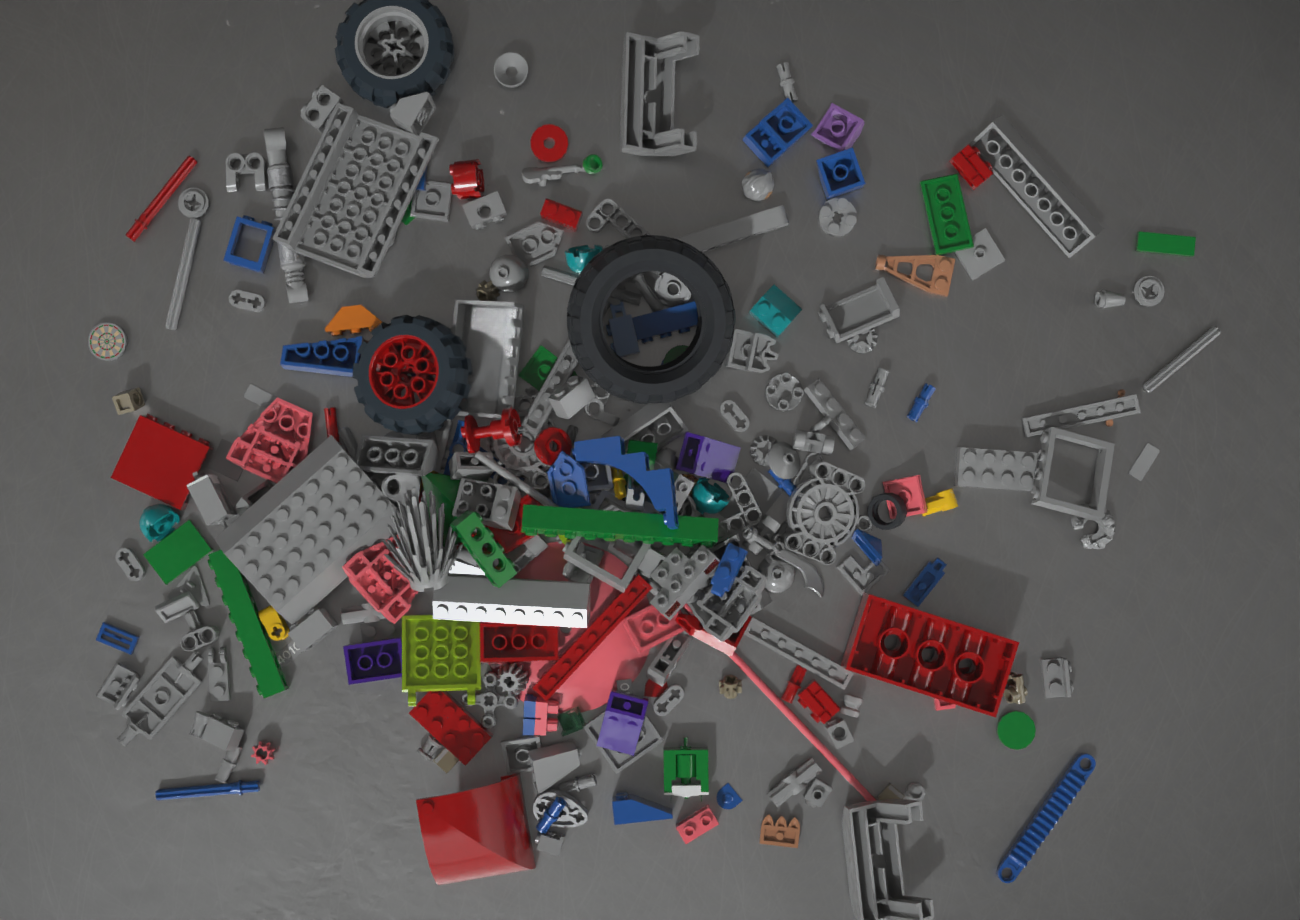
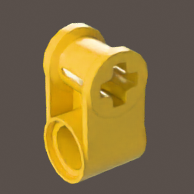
M271 605L258 611V616L272 640H284L289 636L290 629L284 617ZM278 629H282L280 635L276 634Z

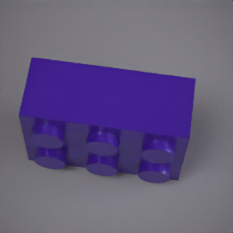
M402 637L343 646L348 685L402 677Z

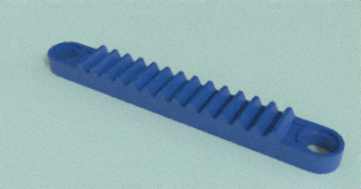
M1081 753L1074 759L998 865L996 874L1002 882L1011 883L1017 878L1022 869L1027 866V862L1031 860L1032 855L1036 853L1041 843L1044 842L1045 837L1049 835L1050 830L1054 828L1055 823L1059 821L1063 812L1067 810L1068 805L1072 803L1073 798L1076 797L1081 787L1085 785L1086 780L1096 766L1095 759L1091 755ZM1083 758L1090 760L1088 768L1080 766V761ZM1006 867L1012 870V874L1008 878L1002 876V870Z

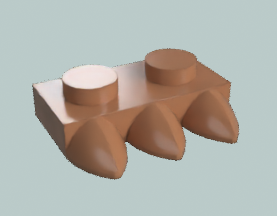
M768 814L761 823L759 844L798 848L800 824L797 818L794 817L787 826L785 818L781 816L774 825L772 817Z

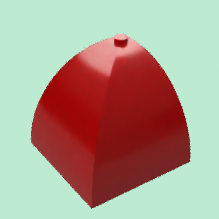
M520 773L503 775L500 777L501 781L486 786L446 795L416 799L427 860L433 878L438 885L536 868Z

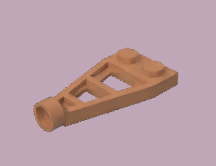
M878 254L875 269L884 271L927 293L947 297L955 259L940 255L885 256ZM899 262L912 263L910 275L898 272ZM921 264H930L933 267L931 280L928 282L916 276V269Z

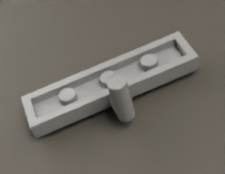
M820 378L804 389L805 393L824 416L822 420L810 428V432L817 433L830 424L850 450L866 439Z

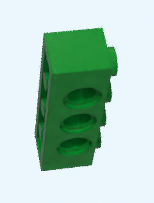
M466 510L449 525L490 583L500 588L517 574L514 569L515 564L510 558L505 557L503 547L492 538L494 536L492 531L488 527L485 528L482 524V517L476 511ZM473 528H476L477 533L472 537L471 531ZM487 543L488 548L483 552L482 546ZM497 558L498 565L493 567V561Z

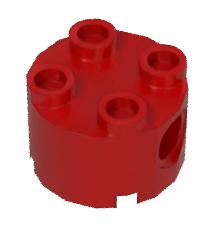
M479 159L457 161L449 165L450 175L453 176L454 182L451 184V191L453 195H457L459 200L484 196L481 193L485 191L483 169L478 168V165H481Z

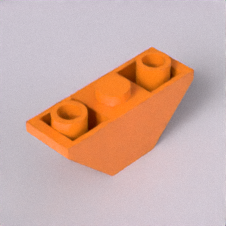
M362 305L341 307L325 327V332L331 334V336L343 335L342 332L350 331V334L362 333L361 330L369 329V332H371L382 321Z

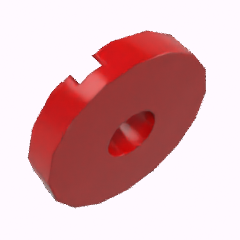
M553 124L543 125L532 134L530 140L531 150L540 161L554 163L561 160L567 153L568 137L559 126ZM547 139H553L555 145L553 148L548 149L544 146V142Z
M549 427L541 430L536 436L534 450L542 463L552 466L561 451L568 455L571 454L572 442L564 430ZM551 441L557 445L555 452L550 449L549 444Z

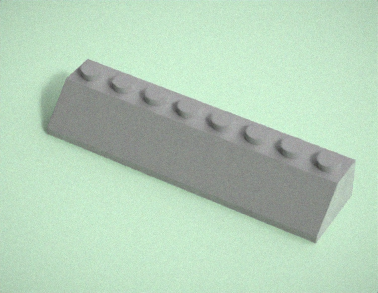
M1003 115L995 119L969 143L971 147L975 146L980 151L981 159L991 164L993 167L991 171L1068 258L1072 257L1104 229Z
M448 575V583L434 591L433 619L587 628L590 621V583L511 578L498 588L493 586L487 577Z

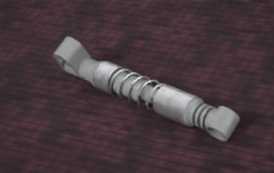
M283 127L264 129L269 163L267 177L270 191H273L274 196L271 201H274L275 208L272 210L276 212L275 221H281L295 192L291 189L294 186L291 167L287 163L286 140ZM278 243L281 268L284 270V273H287L285 278H288L286 279V283H288L286 284L288 302L308 301L306 282H303L305 277H302L304 276L302 271H304L303 268L305 267L304 255L298 254Z

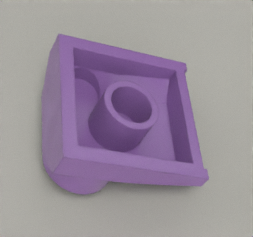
M831 103L830 108L811 135L838 153L853 146L861 134L865 122L856 115Z

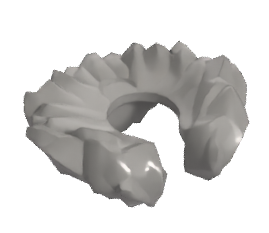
M1085 503V504H1081V505H1079V506H1083V507L1089 508V507H1090V503H1089V504H1086V503ZM1106 508L1104 518L1095 520L1098 524V531L1093 535L1085 534L1081 537L1080 541L1083 542L1084 548L1104 549L1105 545L1113 539V534L1116 532L1114 530L1115 520L1113 515L1110 514V510H1106ZM1072 515L1071 523L1075 530L1083 529L1085 522L1090 519Z

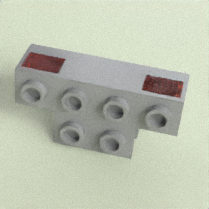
M704 545L690 559L676 547L650 575L662 587L650 603L670 621L716 571L720 560Z

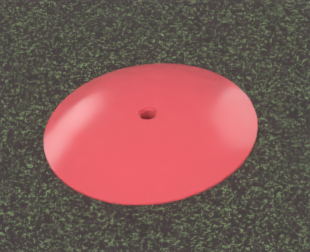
M558 542L547 543L549 546L513 578L568 581L562 574L563 568L568 562L563 559L565 552L562 550L565 545ZM583 543L585 546L597 548L593 545ZM602 550L604 555L599 567L622 580L629 567L615 555ZM595 576L590 584V621L587 628L621 593V591ZM647 595L627 616L650 605ZM620 622L548 700L559 702L558 713L560 714L580 713L601 707L608 703L611 689L617 691L616 680L632 679L633 683L645 664L649 650L638 654L622 622ZM558 626V659L587 628L572 627L569 633H564L561 630V626ZM557 660L516 662L517 667L523 665L522 670L528 671L526 677L529 678L526 689L517 695L519 700L524 702L525 694L541 697L532 687ZM506 663L488 664L491 670L498 674V669Z

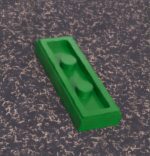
M1139 231L1137 232L1136 251L1193 257L1196 237Z

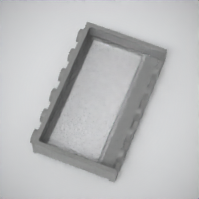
M455 299L451 332L459 336L466 346L465 355L471 359L472 375H468L467 383L471 385L468 399H462L459 404L462 410L456 416L465 417L472 415L477 418L501 419L503 409L514 408L524 305L515 302Z

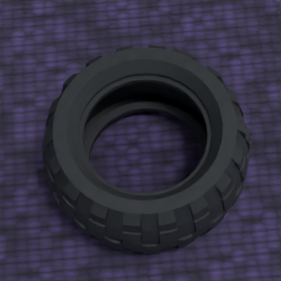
M642 235L620 240L595 255L576 279L567 307L569 341L576 359L588 377L611 395L639 404L676 401L699 390L719 371L727 353L730 351L736 320L732 294L715 263L688 243L659 235ZM647 271L668 273L683 282L694 298L698 314L697 329L688 348L676 359L659 366H640L624 360L612 350L603 332V311L611 292L626 278Z

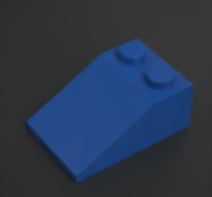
M627 791L617 792L616 796L612 797L614 825L673 819L672 808L634 794H628Z

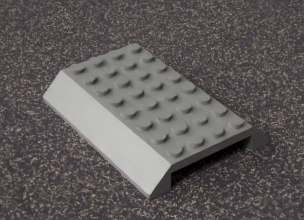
M337 103L272 239L298 254L363 278H374L439 138L423 132L419 136L360 116L354 108Z
M331 435L215 538V541L228 559L268 603L293 625L348 577L342 566L353 555L382 542L381 539L387 540L393 537L387 527L388 525H391L395 534L397 533L391 515L394 516L391 505L394 507L395 505ZM395 507L401 526L404 527L398 507Z

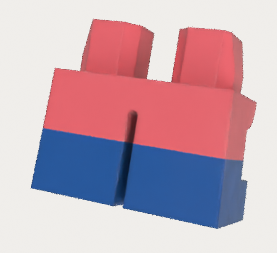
M525 694L523 735L546 736L547 731H557L558 719L548 718V713L558 714L559 702L554 700L545 701L542 697Z

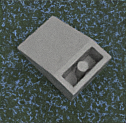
M461 478L452 515L459 517L466 510L476 511L482 517L483 525L513 531L522 494L514 486Z

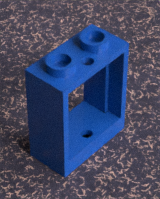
M243 215V218L237 216L224 261L264 274L274 242L272 238L276 230L270 222L262 220L261 223L254 222L255 218ZM242 224L267 231L258 262L233 255Z

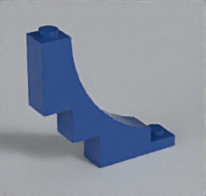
M621 436L574 442L575 447L572 448V455L578 463L603 464L626 472L643 487L657 511H666L663 514L664 524L671 530L679 529L673 470L666 468L650 471L649 455L645 452L625 454L624 438Z

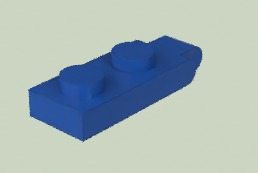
M731 543L728 544L711 580L713 585L711 593L723 597L725 591H730L748 551Z
M938 557L933 563L929 561L903 593V596L916 607H919L944 576L945 572L943 569L947 564Z

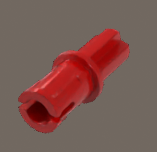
M800 665L796 666L790 681H787L788 685L781 699L792 704L798 689H801L800 685L807 672L806 668Z

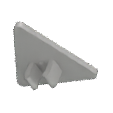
M193 566L169 593L168 599L190 591L199 605L209 606L210 603L197 566Z

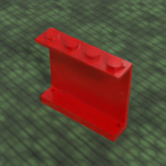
M148 413L147 416L140 415L111 478L179 510H185L188 505L185 501L189 494L186 485L195 481L193 473L196 471L199 473L209 450H213L214 447L210 446V442L203 438H199V440L192 438L193 434L182 429L179 432L175 430V426L168 422H164V424L157 422L158 418Z

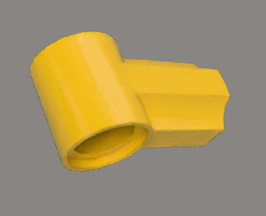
M953 488L925 498L928 512L921 515L923 517L941 510L943 512L958 507Z

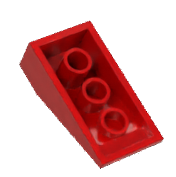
M480 623L481 663L558 660V626Z

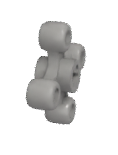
M488 671L484 674L485 691L479 695L475 694V704L481 705L484 709L481 725L485 729H491L496 725L497 721L494 716V710L497 706L502 705L513 709L519 702L515 694L504 696L497 694L495 686L498 680L495 679L497 673L494 671ZM490 675L493 676V677H494V681H493V682H489V681H488V676H490ZM467 692L463 693L461 696V703L466 707L473 706L467 705V701L465 699L467 696ZM487 695H488V697H490V696H493V697H494V699H493V703H494V704H491V703L487 704V703L485 702V701L487 700V697H486ZM508 698H513L514 703L509 704ZM486 718H490L492 720V724H487L485 721Z

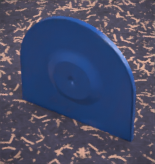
M729 783L723 786L717 793V803L724 809H733L743 801Z

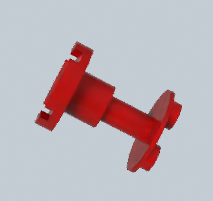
M513 407L505 408L502 410L501 419L492 420L490 425L478 427L472 415L465 416L464 426H461V434L463 438H466L468 452L470 454L477 453L480 450V438L493 437L494 440L505 438L510 447L520 445L522 433L518 434V428L521 427V421L517 411L512 409Z

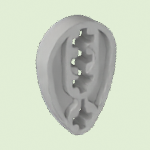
M546 789L544 792L539 793L534 800L533 813L538 821L542 819L544 811L550 807L556 797H561L566 801V806L562 813L558 815V820L553 822L552 827H576L585 824L588 819V810L575 797L561 790ZM541 802H545L543 808L540 807ZM581 812L582 816L577 818L578 813Z

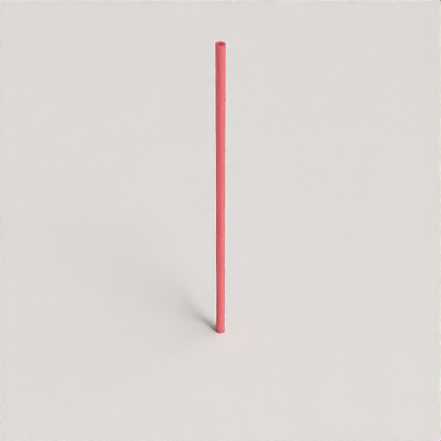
M686 603L682 608L689 615L694 616L693 611ZM734 651L733 655L729 657L866 801H876L868 790Z

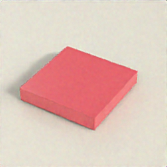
M920 475L883 482L885 493L897 494L904 500L907 508L906 517L928 512ZM886 500L890 519H895L897 509L892 501Z

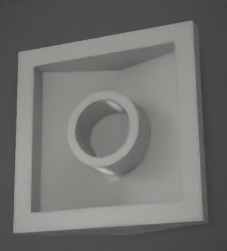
M539 735L501 741L507 775L531 771L528 751L542 748Z

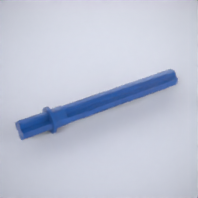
M239 780L238 782L158 789L155 795L156 800L225 794L243 795V793L259 792L260 782H243Z

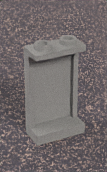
M884 277L876 280L877 285L826 307L824 303L820 304L821 311L818 312L822 322L827 323V333L830 338H834L836 344L900 316V308Z

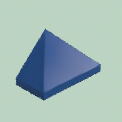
M859 529L855 530L852 539L877 567L883 558L881 539Z

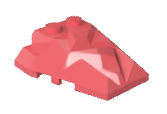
M278 397L260 414L261 416L253 424L251 423L247 427L248 429L240 437H237L226 456L227 460L241 466L244 470L276 484L308 456L313 417L312 412Z
M393 537L388 538L396 548H399ZM382 541L353 555L342 568L349 577L351 584L370 605L395 624L409 611L411 602L419 591L413 590L410 587L409 580L393 567L395 565L385 557L384 554H388L400 565Z

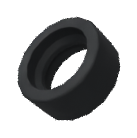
M894 493L879 494L869 503L868 517L876 528L890 530L900 526L905 521L907 508L904 500L899 495ZM884 500L892 501L897 509L896 518L892 522L886 523L879 517L878 506Z

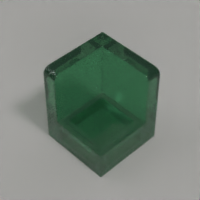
M579 707L560 713L557 716L563 729L561 732L562 737L583 729L586 724Z

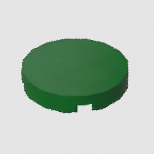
M1010 711L1001 716L997 723L996 732L1003 745L1010 749L1019 750L1026 748L1032 743L1036 728L1033 720L1027 714L1021 711Z

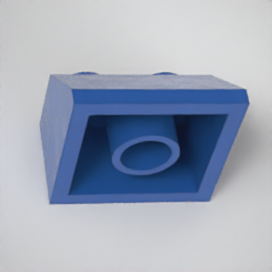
M853 147L816 160L820 182L827 200L860 189L865 185Z

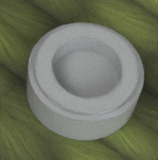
M912 782L906 787L905 793L909 800L922 801L925 797V788L918 782Z

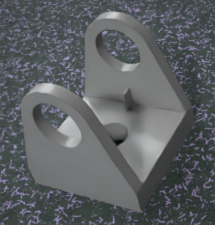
M374 473L369 476L371 480L377 477L382 480L381 491L395 507H399L397 501H400L405 508L403 493L406 494V491L410 489L413 496V487L417 488L419 498L421 476Z

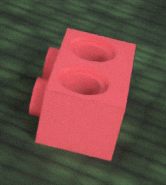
M708 804L676 823V829L685 844H688L719 825V822Z

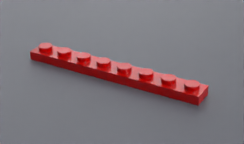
M637 574L629 583L625 592H621L535 683L532 689L547 701L653 587Z

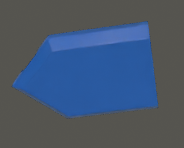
M561 451L557 460L547 472L553 503L559 507L567 508L591 506L584 467L564 451Z

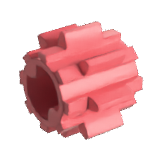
M261 740L258 746L254 745L252 747L255 752L251 757L257 759L256 764L262 761V763L267 765L269 759H275L272 753L276 748H271V742L265 744ZM261 748L263 751H267V757L264 754H260Z

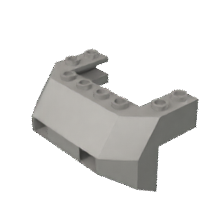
M680 31L661 38H653L626 32L622 58L621 152L642 156H677L696 151L697 132L684 133L685 129H674L675 61L699 55V35Z
M885 799L844 806L842 830L850 901L856 920L935 919L932 899L905 895L897 824L907 825L911 824L912 820H924L922 801Z

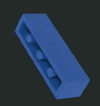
M695 301L633 317L632 321L637 341H642V344L652 342L654 337L660 336L661 339L671 337L673 332L679 331V334L690 332V328L696 327L698 323Z

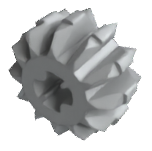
M516 662L512 664L506 663L498 669L495 679L499 681L497 686H502V692L507 691L508 695L513 693L518 695L526 689L529 678L526 677L528 671L522 670L523 665L517 667Z

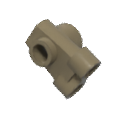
M1010 672L1007 681L1009 688L1004 690V697L1010 704H1023L1026 702L1025 696L1028 694L1024 686L1023 674Z

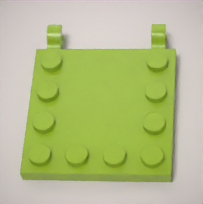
M433 615L402 616V692H408V706H416V692L467 690V705H475V690H481L480 622L433 619Z

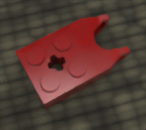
M678 613L675 621L689 635L732 656L752 617L749 616L737 633H732L724 642L709 634L695 615Z

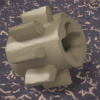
M484 280L478 284L479 287L476 289V295L480 301H497L500 293L491 280L489 282Z
M734 675L725 676L723 680H719V693L728 699L736 698L738 693H742V680H738Z

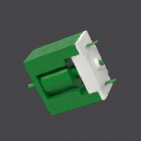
M684 737V746L664 747V795L682 796L684 799L701 795L702 802V795H709L708 747L688 746L687 737ZM676 777L681 778V782L672 783V780H676ZM696 777V780H700V782H691V778Z

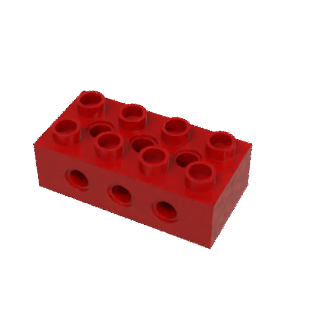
M864 592L841 666L846 670L996 718L1020 642ZM895 634L898 639L896 647L887 649L884 645L885 638L888 635ZM932 646L934 657L929 661H924L921 656L923 649ZM969 658L971 661L970 670L966 673H961L959 670L960 661Z

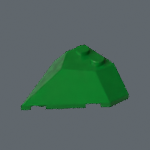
M428 473L425 476H421L423 490H425L429 519V492L432 491V495L435 496L437 540L438 513L441 504L444 503L443 547H445L449 524L458 518L453 516L452 513L461 480H451L450 475ZM457 536V538H456V541H455V544H454V545H456V544H458V543L461 542V540L458 538V536Z

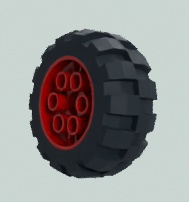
M409 315L393 317L391 323L382 322L371 331L373 337L369 341L363 340L357 353L361 354L359 364L354 363L352 378L358 381V386L354 387L358 402L364 404L365 413L374 422L380 423L386 429L412 435H419L421 432L431 433L442 428L444 421L447 419L453 420L462 410L459 406L463 398L468 399L471 385L467 384L468 375H472L471 359L466 357L465 352L467 348L460 337L453 334L451 328L421 315L416 317ZM427 348L430 352L427 353L424 357H421L423 352ZM413 349V356L409 358L408 353ZM425 362H427V368L423 371ZM411 373L414 374V373H415L416 376H415V377H411V376H408L407 374H411ZM428 375H436L435 381L428 380L430 378ZM423 381L424 385L423 388L420 390V382ZM406 389V394L402 397L401 391ZM414 392L417 393L420 399L417 403H415Z

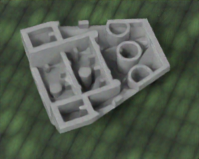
M741 566L730 591H725L723 597L711 593L713 573L687 602L704 629L721 642H724L732 633H737L762 599L761 592L765 588L768 578L750 566Z

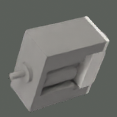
M197 471L194 472L195 481L186 486L206 525H219L222 523L224 529H226L228 526L225 521L237 515V513L233 509V505L218 476L215 474L205 475L204 472L198 475Z

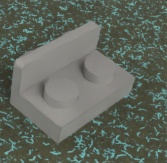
M1064 657L1040 659L1044 698L1071 697V692H1073L1074 688L1073 682L1069 678V673L1072 671L1070 661Z

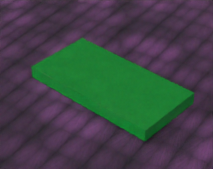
M958 173L920 181L935 255L974 248Z

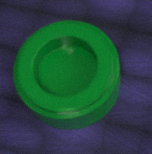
M591 154L584 158L583 168L588 174H596L601 171L603 163L598 155Z

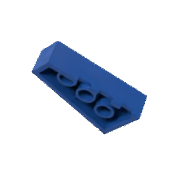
M357 336L356 338L349 339L341 338L316 343L283 345L280 365L287 370L353 377L354 363L359 364L361 354L357 353L365 339L363 336Z

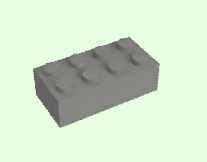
M958 447L956 448L954 486L1031 492L1035 485L1034 473L1037 465V453Z

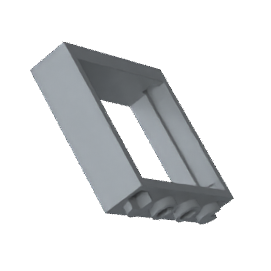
M1055 427L1043 430V435L1040 438L1041 448L1037 454L1038 466L1034 473L1035 485L1031 491L1033 494L1031 504L1094 521L1104 518L1115 444ZM1055 438L1098 449L1089 508L1046 497Z
M604 489L600 494L596 493L591 502L594 504L591 509L598 510L603 501H606L623 512L644 513L640 510L625 508V501L618 500V498ZM576 536L572 542L568 541L562 551L565 552L563 559L624 593L652 544H642L622 580L573 552L582 538L580 536Z

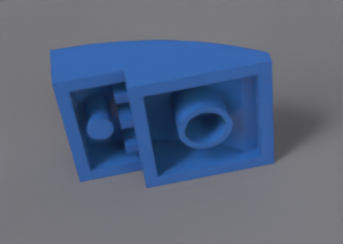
M787 98L744 136L743 141L768 168L801 139L813 125Z

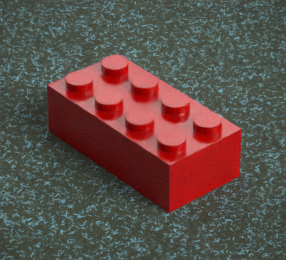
M429 691L409 712L419 724L465 766L493 736L488 729H485L447 691Z

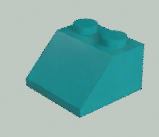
M774 284L752 307L749 314L778 338L802 311V308Z

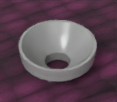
M507 52L499 56L495 61L494 75L503 86L517 87L526 80L528 64L520 54ZM510 67H514L518 71L517 75L513 78L506 75V71Z

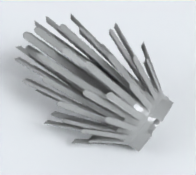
M413 487V496L410 489L406 491V494L403 493L407 517L404 506L400 501H397L404 527L401 526L395 507L391 505L394 516L391 515L399 539L391 525L387 527L399 548H396L391 540L387 539L386 542L385 539H381L400 565L388 554L384 555L395 565L393 567L409 580L410 587L413 590L424 592L425 588L433 587L435 591L448 583V573L463 544L459 545L458 549L457 546L454 547L457 536L455 532L452 533L450 526L443 552L444 503L441 504L438 513L437 540L435 496L432 495V491L429 492V519L425 490L422 492L423 497H421V502L419 503L417 488Z

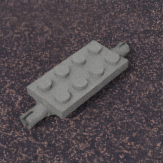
M193 651L184 663H181L175 656L169 659L121 714L127 720L128 727L117 738L118 742L123 741L121 744L127 746L136 734H142L151 740L203 682L193 673L195 667L204 659L201 655L198 656V652Z

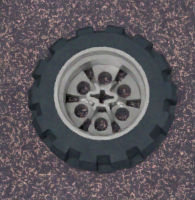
M363 0L359 4L354 2L345 12L346 18L344 22L339 23L337 28L335 55L343 77L360 97L373 102L376 106L388 109L395 102L398 103L401 98L428 92L432 97L436 94L435 90L439 85L445 84L451 73L449 70L451 62L454 61V45L447 21L437 6H434L428 0ZM390 22H396L395 31H391ZM419 30L422 35L412 40L413 35ZM402 31L409 32L407 37H399ZM383 34L390 35L389 39L381 40V36ZM371 37L372 39L377 41L378 45L369 44L367 42ZM397 45L399 49H395L394 51H392L390 47H395ZM414 46L420 47V51L417 53H412L411 49ZM375 52H383L380 58H373ZM414 58H422L419 63L413 60ZM376 64H381L376 71L371 68ZM406 64H413V68L411 70H404V66ZM388 66L394 67V71L389 74L385 73V69ZM401 69L402 75L397 76L398 70Z

